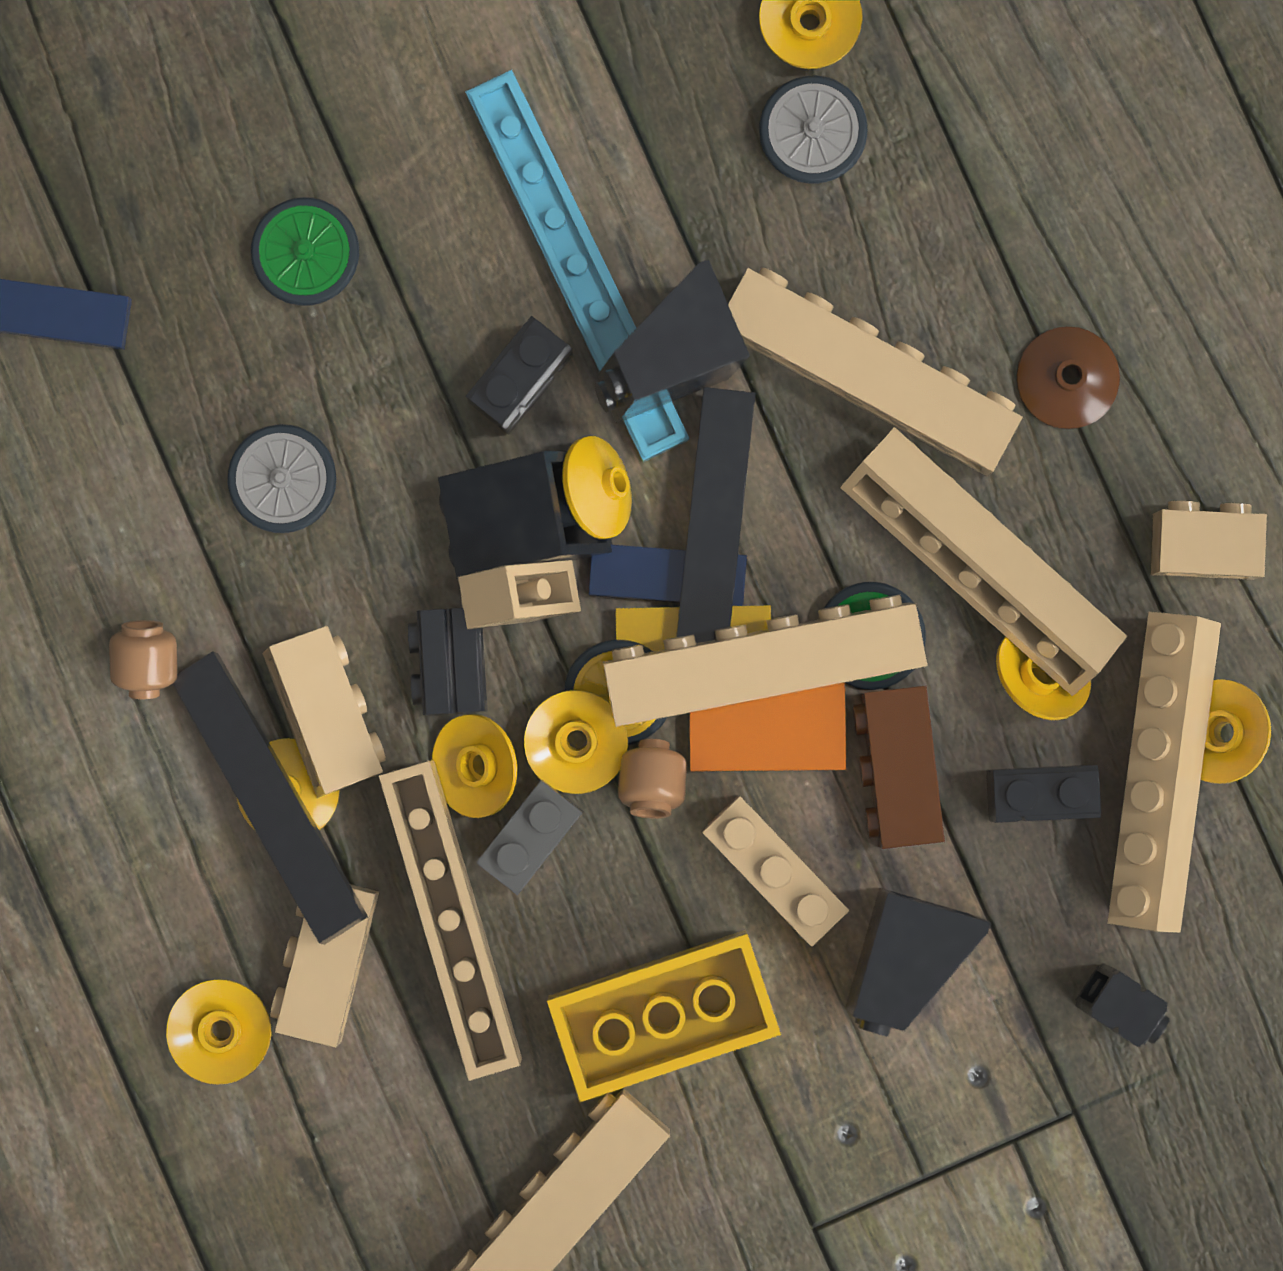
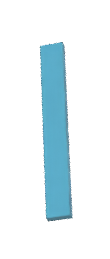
M510 70L466 91V95L600 372L614 351L634 332L636 326L513 71ZM672 402L623 421L643 462L690 439Z

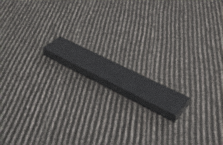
M710 387L703 388L676 637L694 634L696 643L716 640L715 630L730 627L756 395L754 392Z
M213 651L178 673L177 680L173 683L175 689L318 943L325 945L368 918L367 913L220 655Z

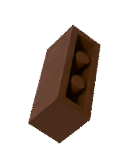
M927 686L861 693V704L853 705V717L856 735H865L867 755L859 756V769L862 787L871 786L874 807L865 808L868 838H877L878 847L881 849L945 842Z

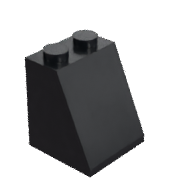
M709 259L696 265L614 351L597 374L599 382L595 383V391L598 401L605 412H612L616 423L701 391L704 387H711L724 382L750 357Z
M542 451L438 477L440 486L439 505L446 519L450 541L448 553L450 561L455 568L456 579L461 576L503 566L573 561L612 553V538L598 539L586 533L579 526L569 509L563 487V464L567 451Z
M879 888L846 1003V1008L850 1014L856 1017L855 1023L859 1024L858 1028L883 1036H889L891 1028L905 1031L988 934L991 922L973 914Z

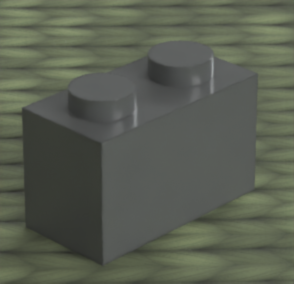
M541 780L476 863L518 895L584 811L561 792L555 790L544 780Z

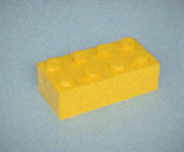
M746 930L549 995L547 999V1004L580 1102L781 1035Z

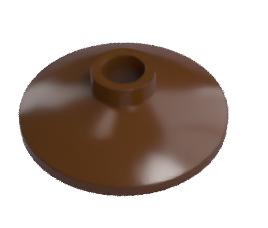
M1058 327L1042 333L1028 345L1020 358L1016 381L1018 393L1024 406L1036 419L1054 428L1077 429L1092 424L1109 410L1118 393L1120 373L1114 353L1099 336L1078 327ZM1071 366L1078 370L1080 379L1077 384L1070 385L1063 380L1062 370L1065 367Z

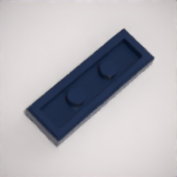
M0 279V333L125 350L132 299L129 296Z
M611 545L612 553L592 556L589 596L680 603L685 550ZM738 554L733 606H743L747 555Z

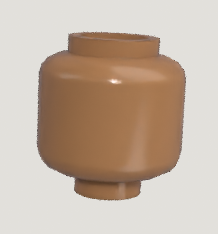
M139 620L126 622L121 625L122 631L112 635L109 640L111 682L121 689L129 690L130 698H157L160 696V689L170 686L177 680L176 638L171 632L164 630L163 623L158 621Z
M644 739L639 741V748L629 750L622 756L618 781V798L624 805L630 807V813L634 816L650 819L671 816L672 810L678 808L685 800L687 775L685 758L680 753L670 750V743L665 740Z

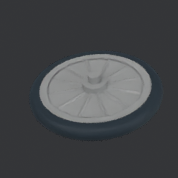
M812 75L788 81L770 96L761 113L759 137L767 159L780 173L798 182L810 184L824 183L842 176L856 164L866 145L868 133L867 119L860 101L848 87L828 77Z
M271 425L250 434L235 450L228 468V490L237 511L252 525L273 533L295 532L313 524L329 507L336 489L335 464L327 447L311 432L293 425Z

